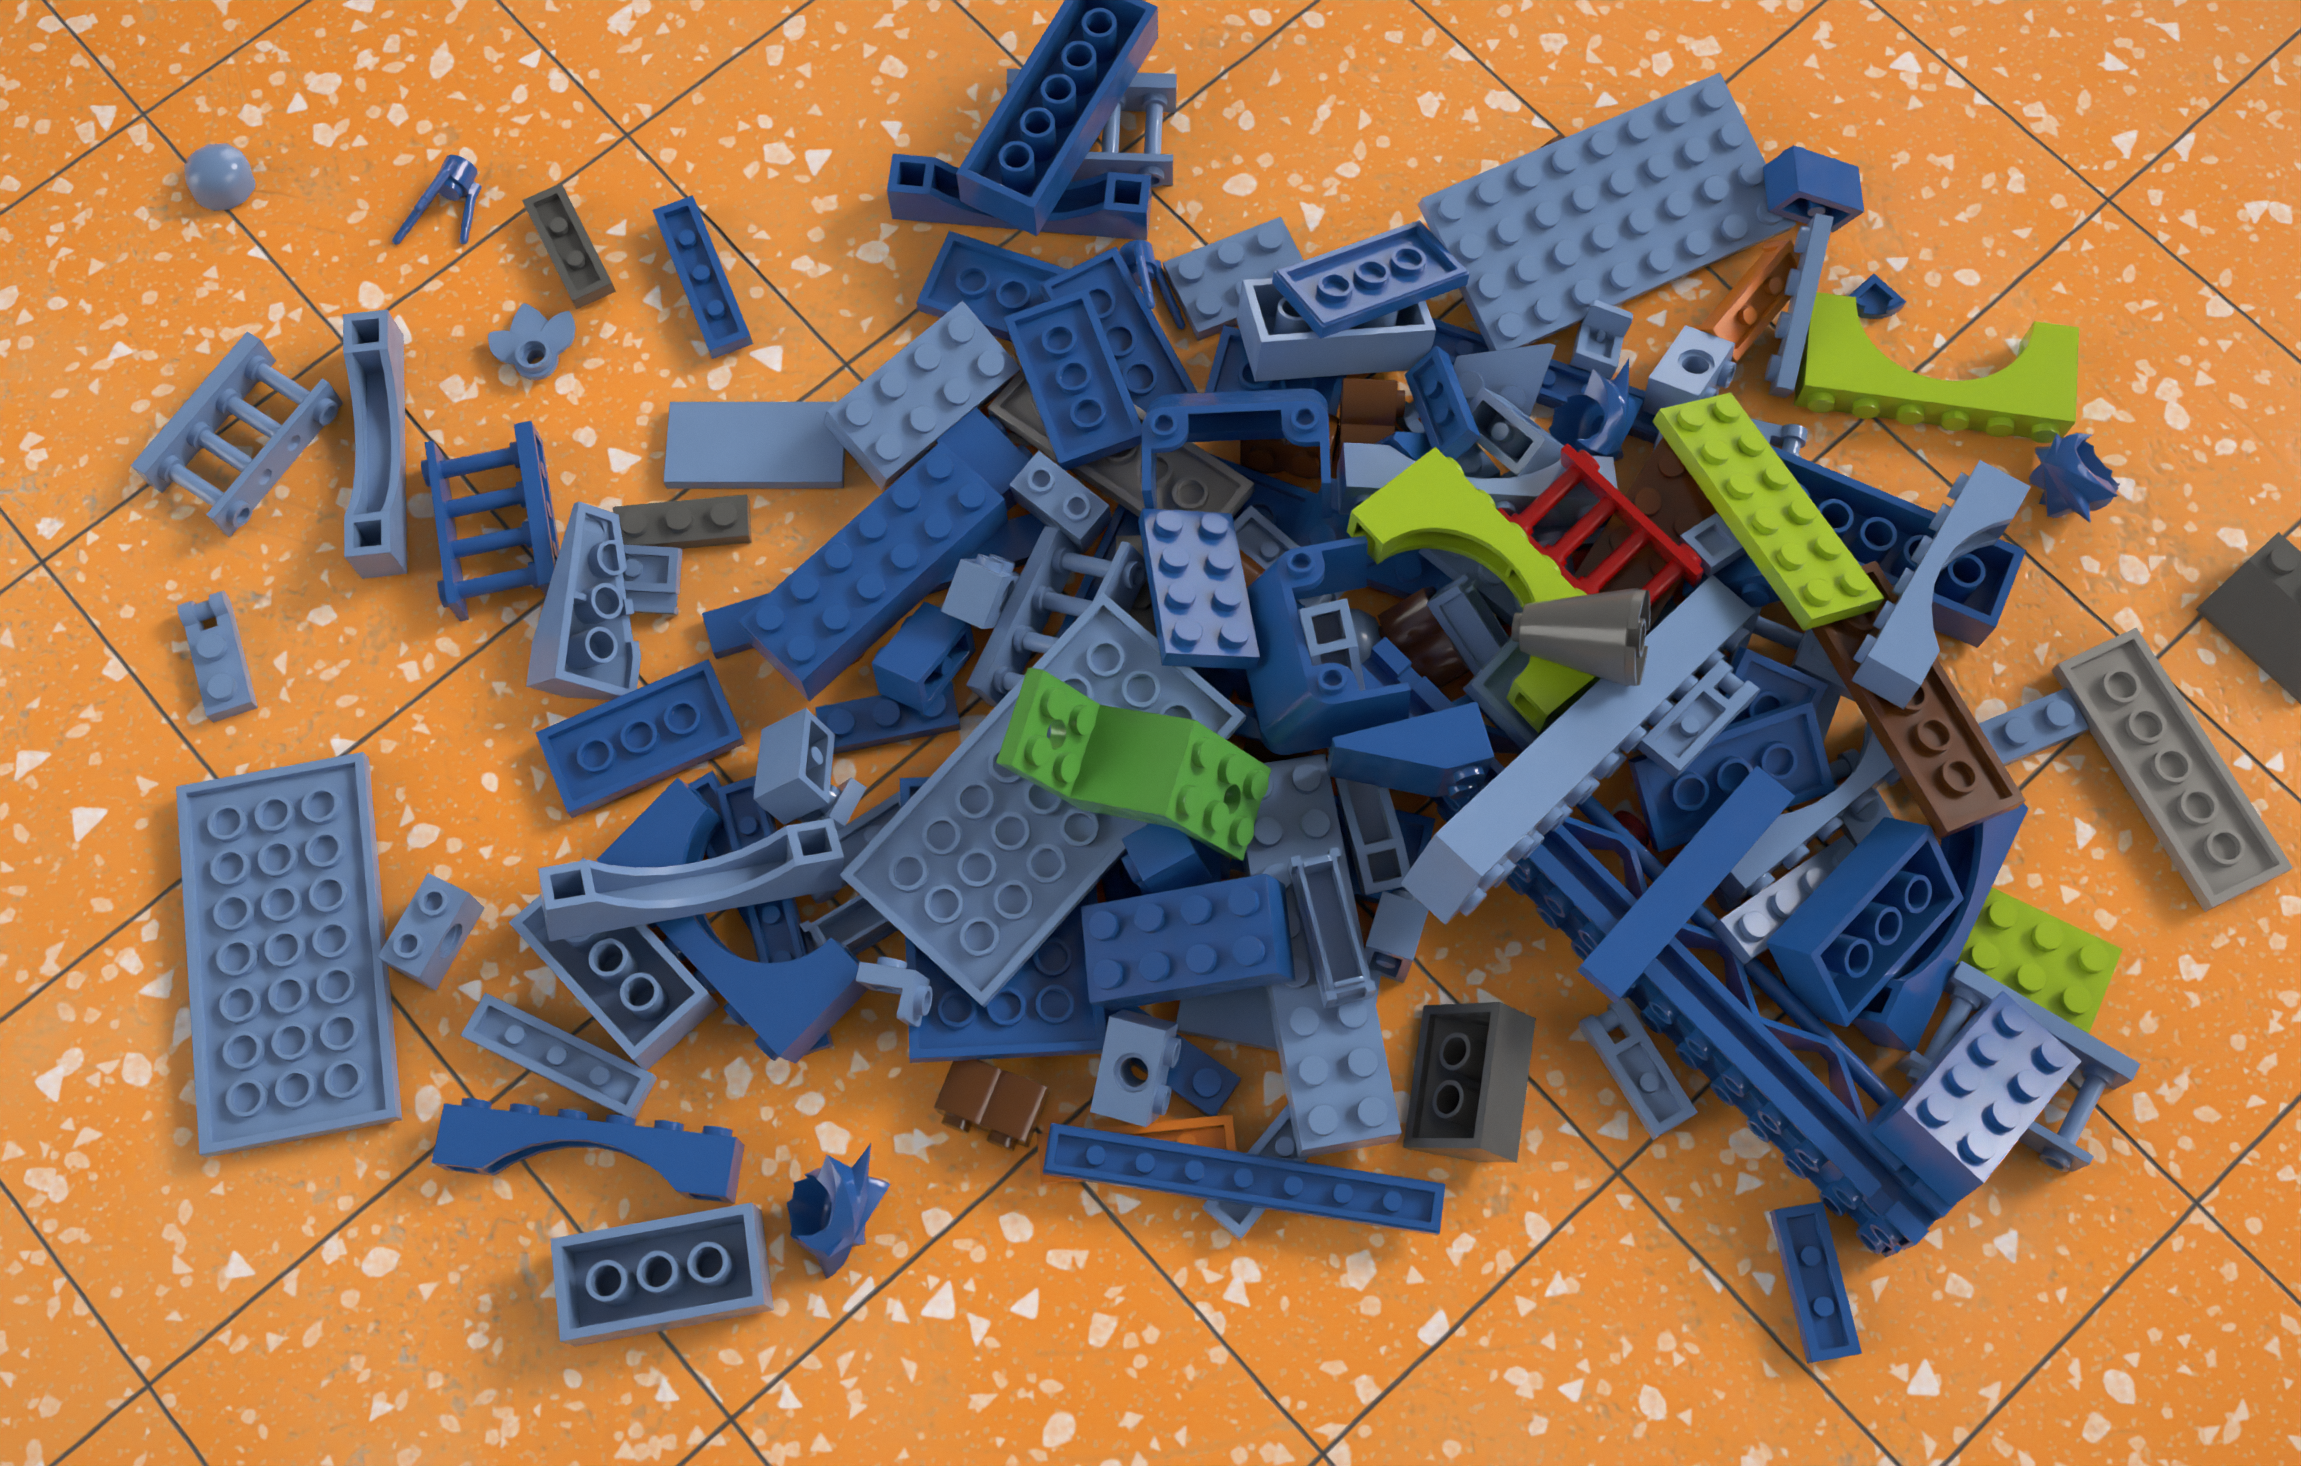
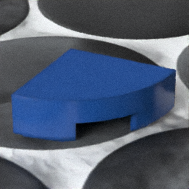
M1872 274L1849 295L1850 297H1856L1858 317L1866 319H1881L1892 316L1899 312L1906 303L1900 295L1875 274Z

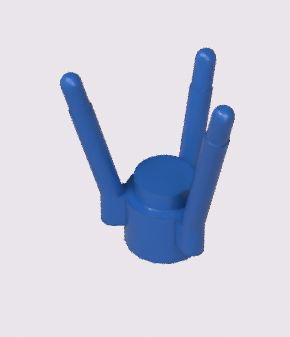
M447 155L435 179L420 197L413 211L393 237V244L398 245L401 243L438 193L452 201H458L460 197H466L459 238L461 244H466L471 229L475 201L482 189L481 185L474 181L478 174L477 168L461 156Z
M1134 240L1124 244L1120 248L1119 253L1137 285L1142 287L1147 308L1153 309L1155 307L1151 282L1155 278L1177 328L1180 330L1184 329L1185 322L1163 274L1161 261L1155 260L1152 244L1145 240Z

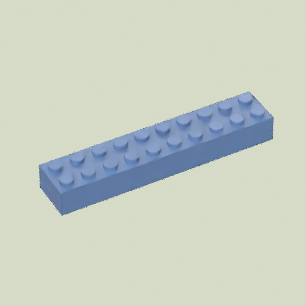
M1711 575L1645 637L1644 646H1648L1644 674L1639 686L1627 687L1601 678L1435 833L1400 884L1445 925L1459 911L1466 917L1470 915L1487 896L1486 892L1492 886L1497 888L1516 868L1515 863L1521 858L1527 859L1545 839L1543 835L1549 830L1554 832L1569 817L1573 810L1568 805L1574 807L1577 803L1582 805L1601 784L1596 778L1601 780L1606 777L1608 779L1624 763L1627 757L1622 753L1623 751L1627 754L1630 751L1635 753L1641 740L1651 731L1649 726L1651 725L1654 728L1676 705L1675 701H1680L1701 680L1699 678L1701 675L1705 676L1721 659L1725 662L1729 659L1723 651L1726 649L1731 653L1746 638L1749 631L1743 626L1755 613V610L1714 575Z

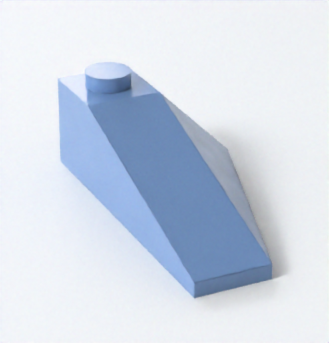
M580 501L574 503L532 641L526 687L566 698L613 700L637 689L641 652L639 641H633L629 615L634 614L632 599H627L624 585L623 572L627 569L619 514Z

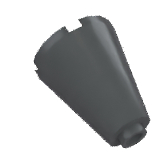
M1632 588L1526 603L1522 613L1516 612L1514 614L1512 641L1519 642L1520 650L1523 653L1627 687L1639 686L1644 674L1648 646H1644L1646 630H1650L1649 590Z

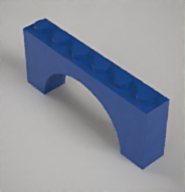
M676 778L596 860L608 865L634 868L667 867L699 862L703 860L706 848L718 827L723 823V819L694 788ZM705 913L646 924L652 929L658 926L667 935L663 944L679 960L684 961L688 958L697 968L693 973L695 979L712 994L718 991L728 1001L723 1007L727 1014L742 1027L749 1024L759 1035L754 1040L756 1045L774 1061L781 1057L796 1064L868 990V988L856 982L861 961L845 945L833 938H830L822 946L803 957L781 963H761L740 958L724 945L711 927Z

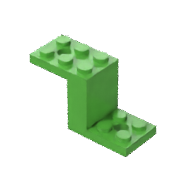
M1029 667L996 761L997 764L1081 810L1176 828L1223 856L1242 861L1247 846L1254 835V823L1262 798L1268 790V778L1271 772V768L1194 719L1100 705L1045 670ZM1051 725V735L1050 738H1048L1047 731L1049 726Z

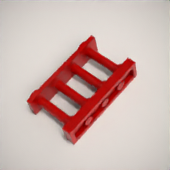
M1568 443L1561 449L1560 462L1566 470L1519 515L1514 513L1510 517L1501 507L1498 509L1509 522H1515L1525 531L1529 543L1541 555H1547L1555 561L1561 571V575L1574 588L1581 589L1587 595L1599 593V590L1646 545L1667 563L1640 589L1649 590L1651 605L1680 577H1683L1693 588L1701 582L1704 569L1700 566L1702 560L1698 554L1685 543H1681L1678 546L1598 472L1600 470L1598 462L1587 451L1581 449L1577 452ZM1581 482L1600 501L1553 546L1547 544L1543 548L1531 536L1534 533L1532 528ZM1614 513L1633 533L1586 578L1580 576L1576 579L1564 568L1567 564L1565 559Z

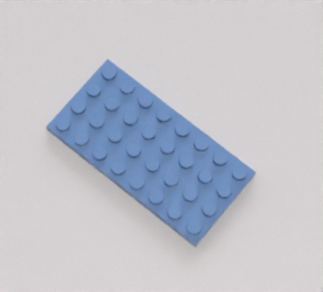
M1720 72L1428 195L1418 203V207L1431 233L1470 273L1467 285L1460 287L1459 290L1489 351L1525 347L1582 322L1593 300L1617 307L1787 232L1796 225L1795 220L1768 212L1763 166L1766 165V162Z
M1103 592L1032 667L1045 670L1100 705L1194 719L1226 740L1246 720V715L1190 667L1162 666L1158 639ZM1025 675L839 875L984 1008L1124 855L1127 849L1121 839L1150 824L1081 810L996 763ZM1051 725L1049 726L1047 731L1048 738H1050L1051 735Z
M364 752L176 786L199 1155L209 1158L402 1120L388 965L377 957L386 943L369 757Z

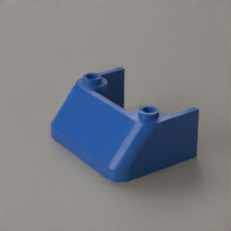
M1305 388L1169 394L1154 399L1148 406L1142 423V495L1145 508L1157 509V453L1175 451L1186 442L1286 438L1297 446H1320L1322 517L1332 518L1329 417L1326 399L1318 391Z
M1366 535L1290 549L1246 588L1260 658L1255 669H1244L1262 743L1273 753L1289 755L1331 747L1333 737L1409 719L1410 687L1408 682L1360 691L1356 676L1348 667L1338 663L1312 666L1295 600L1366 588L1368 554Z

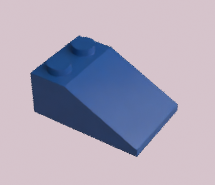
M1473 702L1333 737L1326 769L1328 776L1435 798L1449 794L1450 799H1460L1478 791V787L1482 786L1495 756L1478 703Z

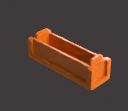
M1790 239L1766 243L1762 248L1764 253L1701 325L1693 327L1734 342L1732 362H1737L1791 298V296L1784 294L1785 285L1790 269H1797L1800 253L1794 252V244Z

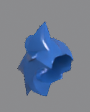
M1629 358L1613 382L1592 369L1585 392L1567 396V403L1554 408L1553 422L1548 428L1552 437L1563 446L1568 443L1577 452L1583 449L1591 456L1613 457L1614 462L1623 459L1624 455L1621 445L1643 402L1642 399L1629 395Z
M2056 433L2051 447L2035 448V453L2041 464L2033 470L2029 481L2031 484L2044 490L2039 504L2046 505L2047 517L2058 518L2075 512L2091 523L2090 511H2096L2107 506L2113 497L2118 496L2116 492L2120 483H2117L2111 477L2112 470L2107 468L2096 456L2094 446L2086 442L2092 436L2091 434L2075 433L2061 438Z
M871 1143L853 1167H849L826 1154L822 1168H817L804 1174L807 1177L806 1179L793 1183L792 1199L787 1202L791 1223L790 1236L800 1247L816 1256L826 1279L833 1276L844 1265L852 1247L866 1244V1222L891 1185L882 1179L868 1176Z

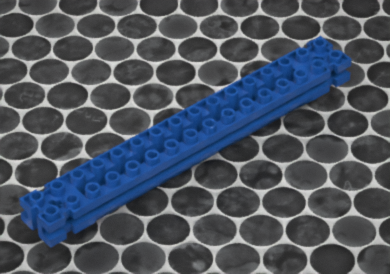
M1386 637L1372 647L1370 657L1361 664L1365 690L1409 683V718L1475 702L1468 694L1451 702L1426 676L1421 678L1411 668L1412 662ZM1479 706L1480 712L1496 727L1484 724L1493 753L1517 754L1519 756L1523 750ZM1494 758L1482 786H1479L1478 791L1470 796L1460 799H1450L1449 794L1436 798L1430 797L1438 805L1436 809L1441 818L1447 823L1499 775L1505 767ZM1592 795L1582 805L1577 803L1575 806L1596 826L1568 817L1554 832L1549 830L1543 835L1545 839L1527 859L1521 858L1515 863L1516 868L1505 879V882L1513 891L1519 895L1526 894L1538 906L1537 913L1549 927L1555 930L1560 928L1572 940V949L1583 961L1586 960L1647 891L1648 887L1644 874L1654 883L1666 869ZM1587 849L1614 850L1623 859L1625 887ZM1702 904L1690 917L1697 926L1685 923L1621 998L1626 999L1628 997L1642 1011L1640 1012V1017L1644 1023L1655 1033H1664L1677 1046L1675 1052L1683 1063L1693 1070L1699 1068L1713 1082L1710 1086L1715 1095L1729 1106L1735 1105L1748 1118L1746 1123L1749 1129L1759 1139L1767 1143L1771 1141L1785 1155L1782 1158L1783 1162L1792 1173L1801 1179L1808 1178L1821 1191L1819 1198L1831 1212L1840 1217L1847 1213L1859 1225L1856 1235L1869 1250L1876 1254L1882 1253L1887 1258L1898 1253L1901 1249L1906 1250L1915 1246L1929 1232L1928 1228L1936 1220L1943 1218L1955 1205L1951 1207L1872 1134L1901 1099L1757 957L1743 966L1738 957L1712 929L1719 920ZM1687 948L1715 950L1724 959L1726 987ZM1747 976L1802 1030L1761 1017ZM1789 1050L1818 1052L1828 1062L1830 1090ZM1853 1080L1879 1105L1867 1118Z

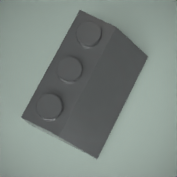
M2278 532L2199 605L2196 610L2301 704V551Z
M1501 1002L1424 1005L1403 1148L1475 1162L1517 1163L1536 1018Z

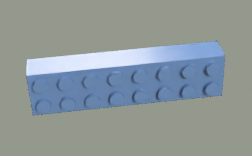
M1319 754L1263 763L1271 768L1268 778V790L1262 798L1254 823V835L1247 846L1242 862L1245 877L1268 874L1285 884L1296 981L1266 986L1298 1159L1395 1143L1402 1132L1375 998L1373 996L1370 999L1324 1009L1288 872L1290 857L1300 855L1301 860L1325 855L1330 848L1339 847L1341 857L1338 865L1369 981H1371L1331 779L1326 769V755Z

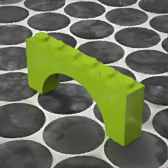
M1816 292L1795 384L1794 406L1807 407L1809 410L1818 413L1837 411L1852 413L1855 417L1862 419L1881 417L1896 419L1898 422L1906 425L1925 423L1939 425L1950 431L1969 429L1983 431L1994 437L2012 435L2031 438L2038 443H2051L2056 433L2061 438H2064L2076 422L2079 327L2034 321L2019 343L2016 360L2006 368L1978 379L1960 381L1940 380L1909 371L1880 352L1870 341L1861 326L1857 313L1856 297Z
M1436 447L1351 511L1347 533L1352 538L1366 535L1368 555L1377 564L1395 554L1409 550L1441 549L1464 555L1488 568L1508 586L1522 609L1526 603L1587 595L1581 589L1574 588L1561 575V571L1555 561L1547 555H1541L1529 543L1525 531L1515 522H1509L1496 509L1495 502L1491 496L1482 489L1477 490L1464 476L1461 466L1453 458L1445 457ZM1530 655L1529 664L1513 681L1506 700L1540 733L1567 711L1601 678Z

